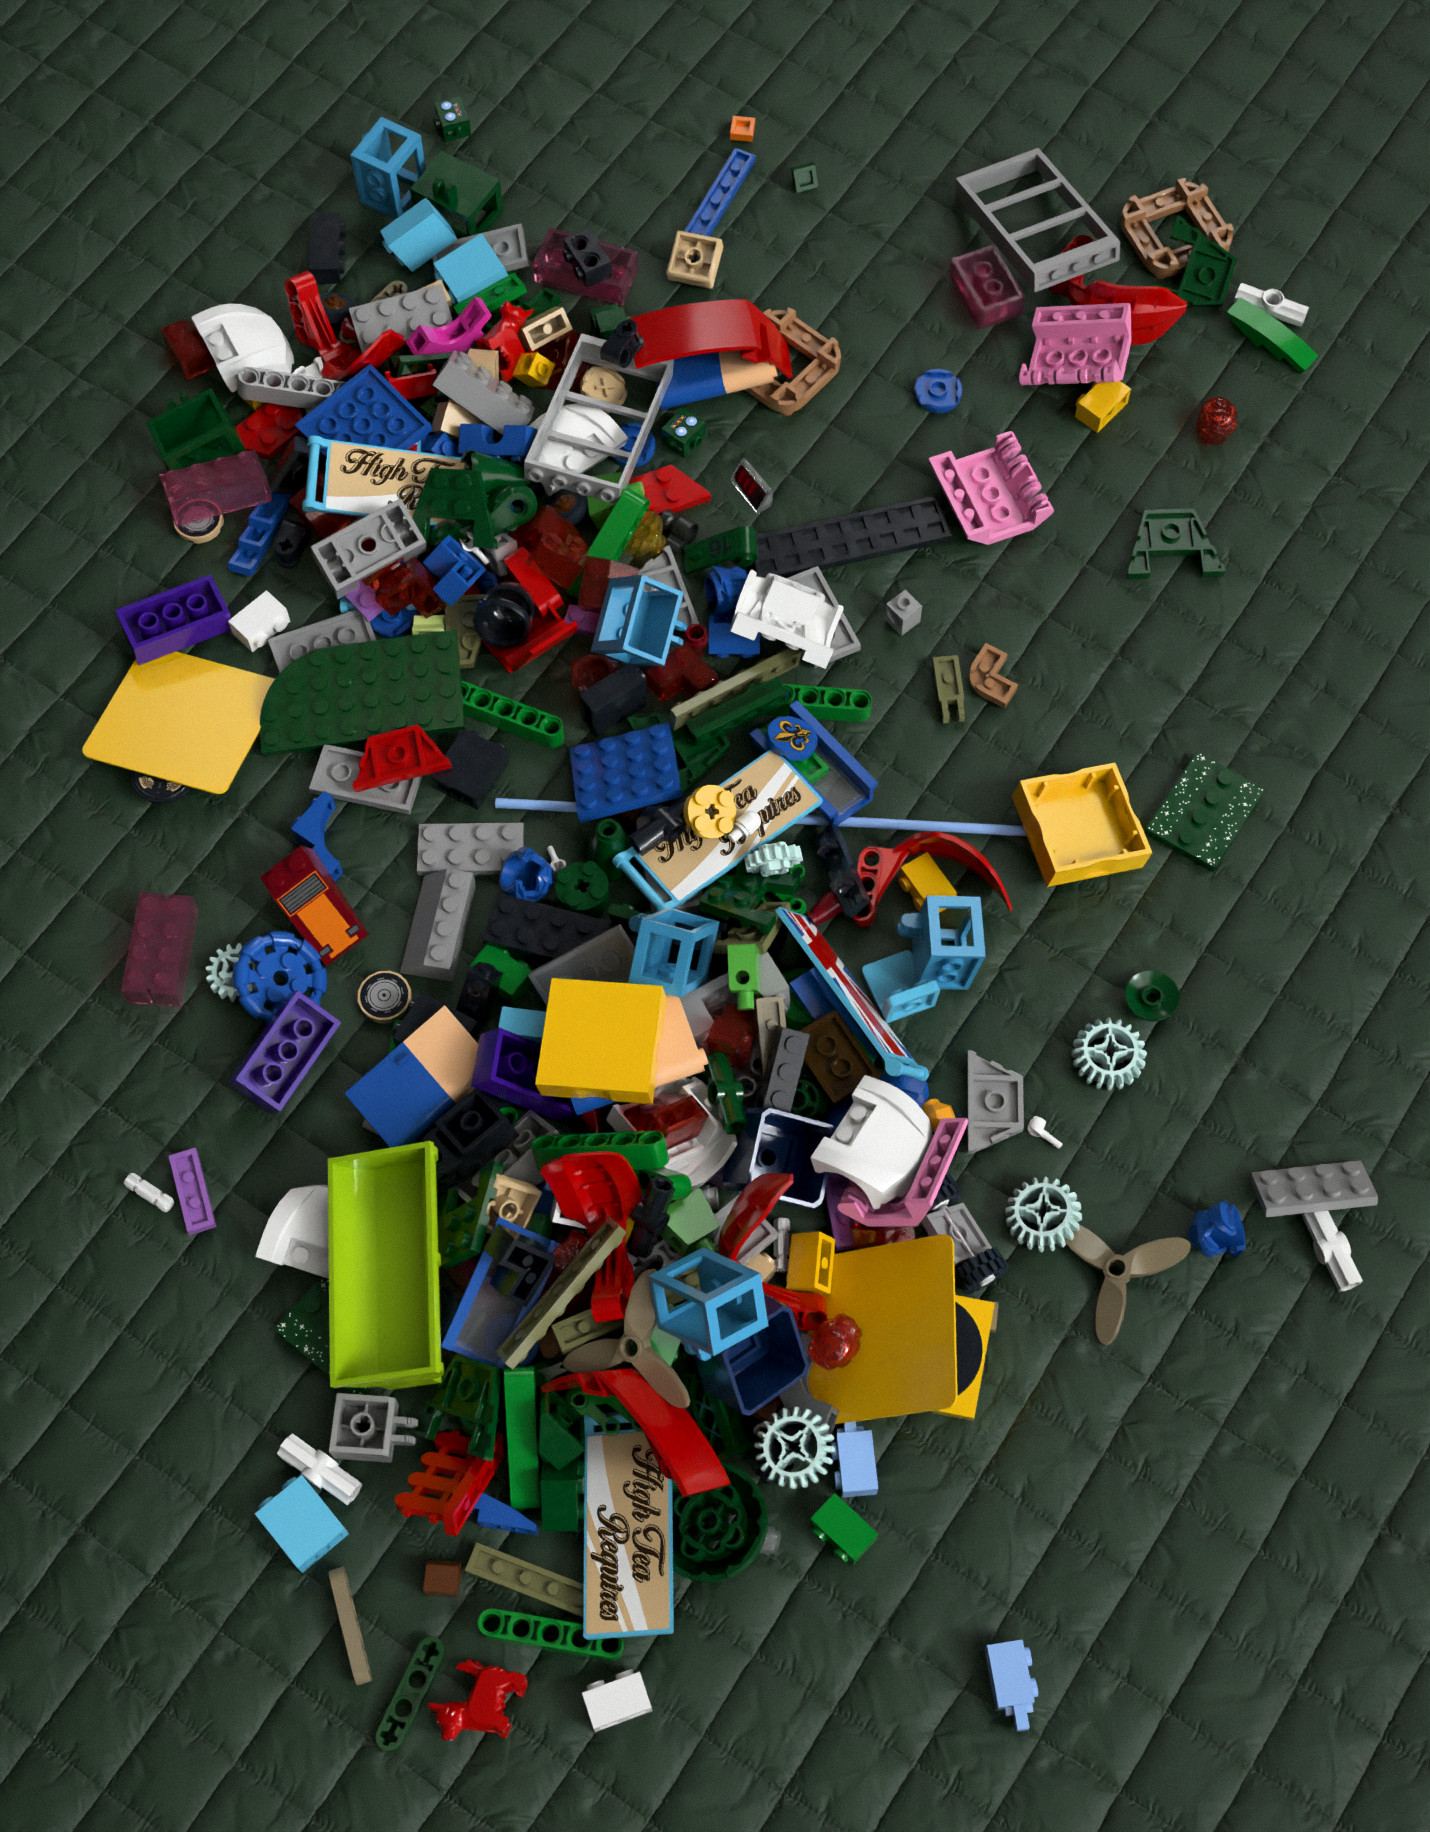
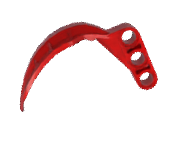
M1087 235L1076 236L1060 254L1094 242V240ZM1084 274L1048 287L1051 292L1067 297L1071 306L1130 303L1131 345L1146 344L1160 338L1186 312L1187 301L1163 287L1116 285L1101 280H1095L1086 286L1083 283Z
M303 271L285 280L284 286L296 336L302 344L315 348L324 362V367L321 371L322 378L330 380L353 378L369 364L377 369L389 356L400 350L405 344L404 335L389 329L381 333L364 353L361 352V349H352L348 344H343L336 339L321 303L317 283L312 273Z
M920 832L903 840L894 849L867 847L859 856L857 871L862 883L872 882L875 886L871 891L867 892L870 902L865 907L870 909L869 914L866 917H858L857 915L853 917L854 922L858 926L867 927L874 922L878 903L907 856L915 857L920 853L925 854L926 852L930 856L956 861L972 870L1003 900L1008 911H1012L1008 894L996 871L978 850L956 836L943 832ZM875 856L879 858V862L875 866L865 864L869 857Z
M608 1151L573 1153L544 1163L540 1170L543 1178L554 1193L563 1215L586 1226L590 1237L595 1234L609 1216L627 1232L628 1217L642 1201L643 1191L632 1166L623 1155ZM626 1235L623 1237L621 1244L606 1257L602 1267L596 1271L595 1286L591 1298V1311L596 1323L625 1318L627 1304L634 1286L633 1266L625 1248Z
M764 1173L756 1177L744 1188L721 1228L717 1254L740 1263L736 1257L742 1245L771 1212L783 1193L793 1184V1174ZM762 1282L764 1293L792 1308L798 1330L816 1331L825 1327L828 1318L827 1302L824 1296L819 1293L795 1292Z

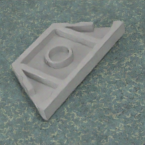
M670 545L663 548V553L653 560L651 558L642 569L637 570L631 576L644 575L684 592L677 620L687 624L688 628L692 624H699ZM644 584L643 590L645 591H659L658 589H655Z
M972 1050L967 1052V1154H973L1023 1132L1024 1129L1023 1076L1012 1070L1004 1069L1002 1065L994 1061L989 1062L977 1056L976 1052Z

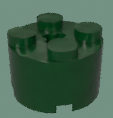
M593 861L575 862L558 872L555 883L558 907L599 919L610 902L609 883L605 872Z

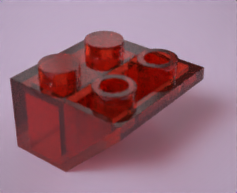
M664 1093L653 1098V1104L640 1103L623 1112V1115L637 1131L662 1132L667 1150L698 1137L709 1117V1114L693 1095Z

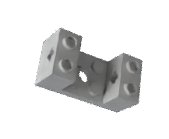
M401 498L314 544L311 546V552L337 599L360 588V580L401 558L405 563L426 552V541ZM366 539H371L376 543V548L371 552H366L361 548L362 542Z
M766 952L761 955V994L754 995V998L783 996L786 1014L788 1009L791 1008L789 986L769 953ZM728 973L680 998L697 1048H703L706 1056L713 1053L716 1047L719 1046L717 1026L712 1017L718 1016L726 1007L732 1004L737 1005V996L729 991ZM744 977L741 980V984H746L749 981V977Z

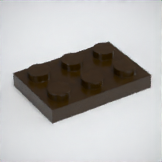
M836 1009L799 1030L810 1034L803 1062L833 1107L852 1096L864 1075L880 1080V1073Z

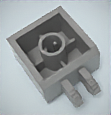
M337 1393L329 1452L334 1459L392 1463L394 1445L414 1446L416 1444V1438L411 1435H395L396 1427L416 1428L418 1420L409 1417H398L399 1404L396 1398ZM368 1423L370 1426L369 1430L361 1433L359 1428H364V1424Z

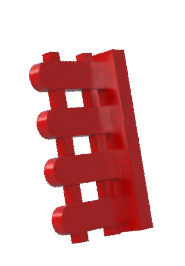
M452 1430L451 1433H438L435 1437L434 1445L439 1452H427L422 1455V1468L427 1471L425 1473L414 1472L408 1477L409 1488L413 1490V1493L403 1492L395 1497L396 1509L402 1513L403 1517L409 1518L413 1514L429 1518L430 1523L433 1524L443 1521L445 1534L456 1537L506 1455L503 1433L496 1432L492 1462L467 1454L471 1438L460 1436L459 1431ZM449 1453L466 1456V1458L449 1456ZM437 1473H440L444 1475L453 1476L454 1478L449 1479L435 1475ZM423 1494H430L441 1498L440 1500L425 1497Z

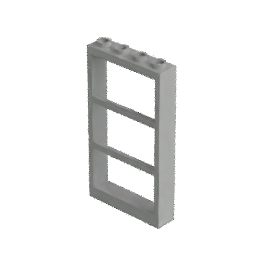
M1039 148L956 178L957 199L1034 293L1119 261V239ZM1034 171H1038L1047 181L1044 184L984 205L975 194ZM1051 189H1054L1072 210L1008 234L991 213ZM1079 218L1097 239L1094 242L1035 264L1015 242Z
M581 333L524 461V478L616 504L622 493L626 490L672 379L674 359L637 369L633 358L628 367L621 368L601 360L600 350L607 340ZM582 361L659 382L660 385L648 413L570 392ZM565 400L644 421L632 452L553 431L552 429ZM551 439L626 460L627 464L619 483L616 484L538 461L547 440Z

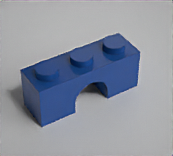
M460 423L459 454L463 455L466 450H474L501 459L511 458V462L524 463L538 432V429L527 425H504L503 437L495 444L493 440L494 428L483 424Z

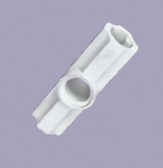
M1244 283L1240 284L1233 302L1235 303L1241 297L1275 319L1298 327L1302 326L1309 309L1307 306L1285 299L1282 292L1277 289L1263 291Z
M1329 1212L1303 1213L1301 1216L1314 1240L1313 1248L1316 1257L1321 1264L1326 1265L1338 1291H1347L1361 1284L1363 1280L1350 1256L1351 1248L1348 1239L1343 1232H1338Z
M293 1433L283 1441L277 1452L281 1459L299 1470L300 1474L319 1489H325L347 1506L356 1498L362 1487V1483L338 1467L339 1464L319 1449L316 1451Z

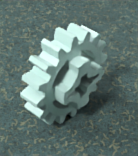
M785 842L763 844L758 847L759 850L753 851V854H747V857H744L747 872H752V874L760 872L763 877L787 873L789 868L803 861L800 846H795V844L787 846Z
M241 943L237 944L236 949H232L230 944H228L226 952L218 949V958L210 957L213 966L206 967V971L209 974L206 979L209 984H212L210 986L214 993L218 992L221 999L228 995L231 1002H234L236 996H239L237 989L233 987V972L231 968L233 969L234 963L239 960V952L242 949ZM250 961L248 966L254 971L257 964ZM252 984L247 985L250 994L255 993Z

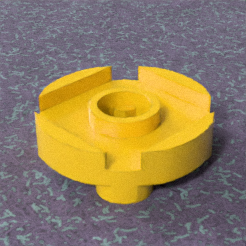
M716 785L698 787L691 796H688L684 804L683 813L686 824L691 826L692 830L696 832L694 834L704 839L719 838L731 832L736 819L734 796L730 791H725L722 787ZM710 805L715 811L712 819H710L709 814H705V809H708Z

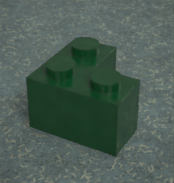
M618 304L590 310L594 336L608 340L617 326L624 320H630V316H626L623 307L619 308Z
M580 1455L559 1471L551 1463L546 1464L544 1461L542 1462L540 1486L543 1531H578L579 1519H584V1501H579V1494H584L585 1459H580Z

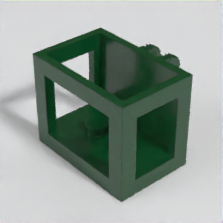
M443 151L438 154L410 188L413 206L422 201L421 198H427L435 208L440 206L465 219L467 234L451 226L457 239L487 232L504 211L500 179ZM483 209L489 212L476 227L475 216L479 211Z
M212 388L191 399L188 398L184 391L179 393L182 403L177 406L171 398L167 399L166 404L169 410L145 422L163 460L184 489L249 455L231 417Z

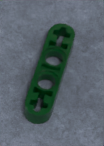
M426 1637L419 1643L376 1732V1743L385 1752H396L404 1744L445 1658V1646L436 1637ZM434 1643L437 1644L436 1649L439 1655L437 1657L431 1656L428 1665L433 1666V1668L429 1672L424 1666L416 1664L418 1660H421L423 1663L425 1662L427 1653L424 1651V1648L426 1646L432 1647ZM421 1671L426 1675V1683L423 1687L415 1689L410 1685V1676L414 1672ZM402 1700H409L412 1704V1712L407 1717H399L396 1714V1705ZM393 1717L397 1722L406 1724L404 1729L397 1726L394 1733L398 1738L397 1742H390L388 1746H385L386 1740L382 1736L384 1732L390 1733L394 1726L393 1723L389 1722L390 1718Z

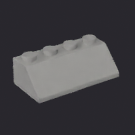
M444 869L424 876L400 970L401 973L453 982L476 889L472 872Z

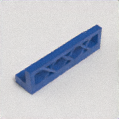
M816 966L788 984L813 1022L836 1009L852 1034H856L874 1059L878 1057Z

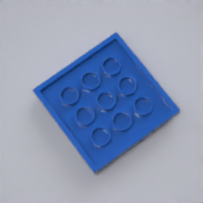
M371 364L366 366L295 424L297 430L307 440L309 436H319L329 440L409 450L433 430L431 424ZM320 448L319 452L326 459L327 448Z
M669 722L570 748L577 815L580 823L683 797Z

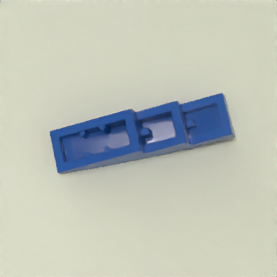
M270 489L266 492L248 517L249 526L239 538V548L228 562L229 571L252 577L282 524L292 500L291 494L275 492Z
M482 1493L471 1513L478 1514L477 1522L480 1527L538 1536V1528L535 1523L512 1507L485 1493Z

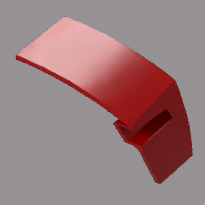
M747 299L685 304L630 318V320L635 321L638 327L637 332L644 339L643 347L634 357L637 369L681 357L740 350L742 358L755 364L771 362L788 379L793 378L787 342L772 321Z

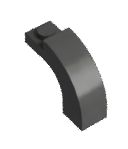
M802 1333L801 1340L809 1362V1369L806 1376L782 1392L780 1398L791 1416L794 1407L800 1408L801 1417L806 1409L812 1411L811 1419L816 1415L821 1416L822 1419L818 1427L825 1423L828 1424L830 1428L823 1435H832L839 1410L830 1404L814 1399L808 1384L809 1373L821 1343L813 1336Z

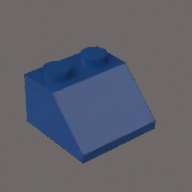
M710 612L709 654H714L715 657L719 658L729 657V654H739L740 657L751 658L755 654H760V632L757 633L754 641L730 632L735 612H732L729 616Z

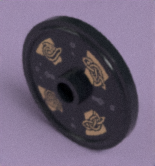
M136 771L131 772V781L135 791L142 799L151 803L167 804L177 801L192 788Z

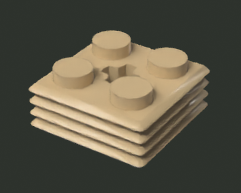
M678 230L666 271L668 280L712 289L723 250L722 240ZM695 256H698L699 261H696V263H691V260H694Z
M497 1174L493 1187L497 1188L498 1191L495 1200L489 1202L486 1215L490 1216L486 1233H492L498 1217L526 1229L542 1191L534 1186V1184Z

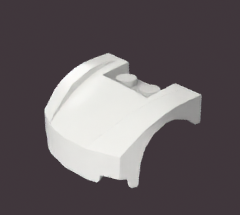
M223 304L211 307L191 317L216 362L223 380L232 393L237 390L238 373L244 367L291 373L294 356L290 344L275 321L259 309L243 304Z
M580 403L562 406L552 429L556 432L617 449L623 447L629 439L617 423L604 411ZM546 413L540 415L529 426L539 430ZM548 439L538 462L583 474L607 458L608 455ZM542 483L548 496L560 490L554 486Z
M751 570L740 594L730 632L753 641L758 632L768 640H781L791 649H803L802 660L826 669L834 649L830 648L832 637L844 608L842 605H837L836 607L824 602V594L798 582L771 573L766 578L758 577L756 572Z
M864 1075L852 1094L854 1103L831 1138L824 1137L812 1154L811 1161L817 1173L834 1172L854 1181L868 1196L872 1208L879 1209L881 1207L880 1204L887 1203L897 1195L902 1198L909 1192L932 1141V1128L928 1116L906 1093L889 1083Z
M686 1077L655 1088L653 1104H615L606 1119L616 1132H662L669 1154V1162L664 1168L687 1175L691 1181V1192L706 1183L726 1163L737 1146L736 1135L727 1134L723 1130L716 1106L710 1105L708 1101V1086L696 1077H692L691 1080Z
M310 1185L290 1189L271 1214L255 1257L279 1265L285 1264L329 1279L328 1185Z

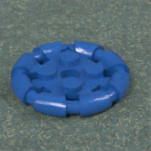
M272 931L267 932L266 936L261 937L258 935L252 938L242 947L239 952V960L234 963L232 974L233 987L238 991L240 1004L252 1017L263 1019L266 1021V1024L270 1022L288 994L297 990L303 994L307 988L312 989L313 991L308 998L320 1006L322 993H326L327 972L326 968H322L320 955L305 939L301 941L295 938V934L290 932ZM270 946L272 953L266 955L265 947ZM288 947L295 949V954L286 953ZM250 961L257 964L254 971L248 966ZM310 964L313 973L306 975L303 966ZM274 973H281L285 977L284 986L275 984L273 980ZM252 984L255 993L250 994L247 985ZM265 1001L273 1004L270 1011L264 1008Z

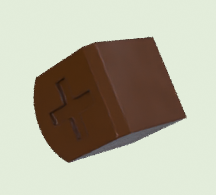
M428 1560L423 1589L426 1596L457 1598L460 1594L462 1563Z

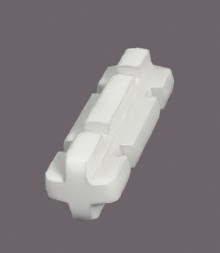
M130 1173L124 1180V1185L133 1192L135 1191L137 1195L158 1206L157 1208L163 1212H168L174 1205L172 1197L166 1193L163 1194L161 1190L146 1180H142L135 1173Z
M779 1217L774 1219V1229L779 1233L778 1238L774 1240V1257H776L774 1266H776L775 1272L786 1273L789 1266L790 1233H787V1231H790V1220Z

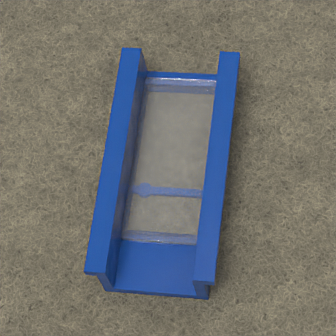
M797 700L789 705V716L805 721L815 730L818 741L814 752L829 766V773L812 785L789 760L787 761L823 799V803L816 810L829 823L838 826L873 800L874 788L878 786V782ZM758 728L749 733L753 740V746L757 750L759 749L763 754L770 750L765 739L766 736Z
M498 1217L492 1233L498 1224L540 1242L557 1258L562 1244ZM483 1250L441 1347L470 1359L502 1369V1374H504V1368L509 1366L501 1360L496 1351L538 1302L553 1265L527 1307H523L505 1299L489 1283L500 1264Z

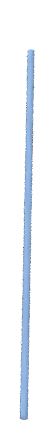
M496 798L495 808L577 812L576 802ZM648 806L640 816L653 815L661 807ZM807 814L795 824L827 826L830 823L822 815ZM849 817L838 825L840 827L1027 836L1024 827L1017 825Z

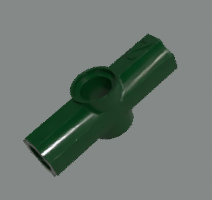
M714 1053L707 1057L709 1064L704 1065L709 1081L708 1101L710 1105L716 1106L723 1130L727 1134L735 1135L740 1131H744L748 1126L742 1105L743 1085L740 1081H735L728 1057H725L724 1053Z

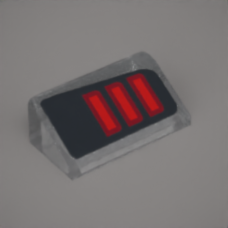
M741 459L730 481L754 511L760 513L772 506L773 491L747 459Z

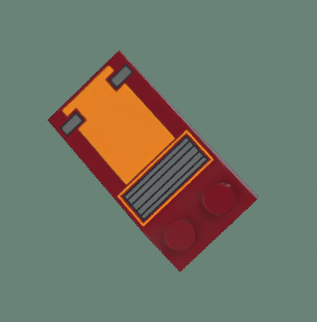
M300 846L260 876L273 899L304 939L315 948L326 966H329L369 936V933L314 849Z

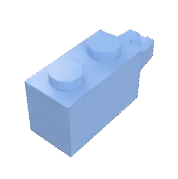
M856 1422L843 1423V1428H837L836 1442H831V1446L835 1447V1452L832 1453V1460H838L839 1471L834 1472L836 1490L841 1489L842 1498L877 1495L878 1481L872 1430L864 1431L863 1426L856 1427Z
M1023 1640L987 1645L984 1651L995 1710H1005L1006 1716H1013L1016 1732L1028 1730L1030 1727L1027 1713L1033 1712L1034 1697H1038L1035 1678H1030L1028 1666H1032L1029 1647H1024Z

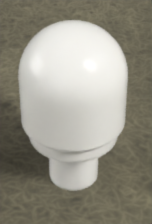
M755 811L744 812L735 820V829L728 834L729 839L735 843L742 836L744 838L751 836L760 827L761 818L759 814Z

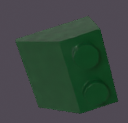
M544 1381L543 1383H541L540 1387L546 1384L547 1382ZM540 1388L538 1453L546 1464L551 1463L559 1471L585 1451L584 1417L556 1391L542 1392Z

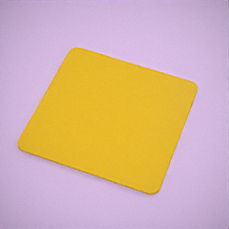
M180 652L170 653L142 665H138L135 659L84 744L83 754L85 757L213 794H222L230 787L260 732L261 708L267 691L275 679Z
M940 1234L834 1254L831 1294L822 1295L827 1302V1324L820 1330L807 1331V1335L813 1336L821 1343L808 1379L809 1389L813 1398L830 1404L839 1410L835 1424L943 1410L953 1407L957 1401L953 1239L949 1235Z

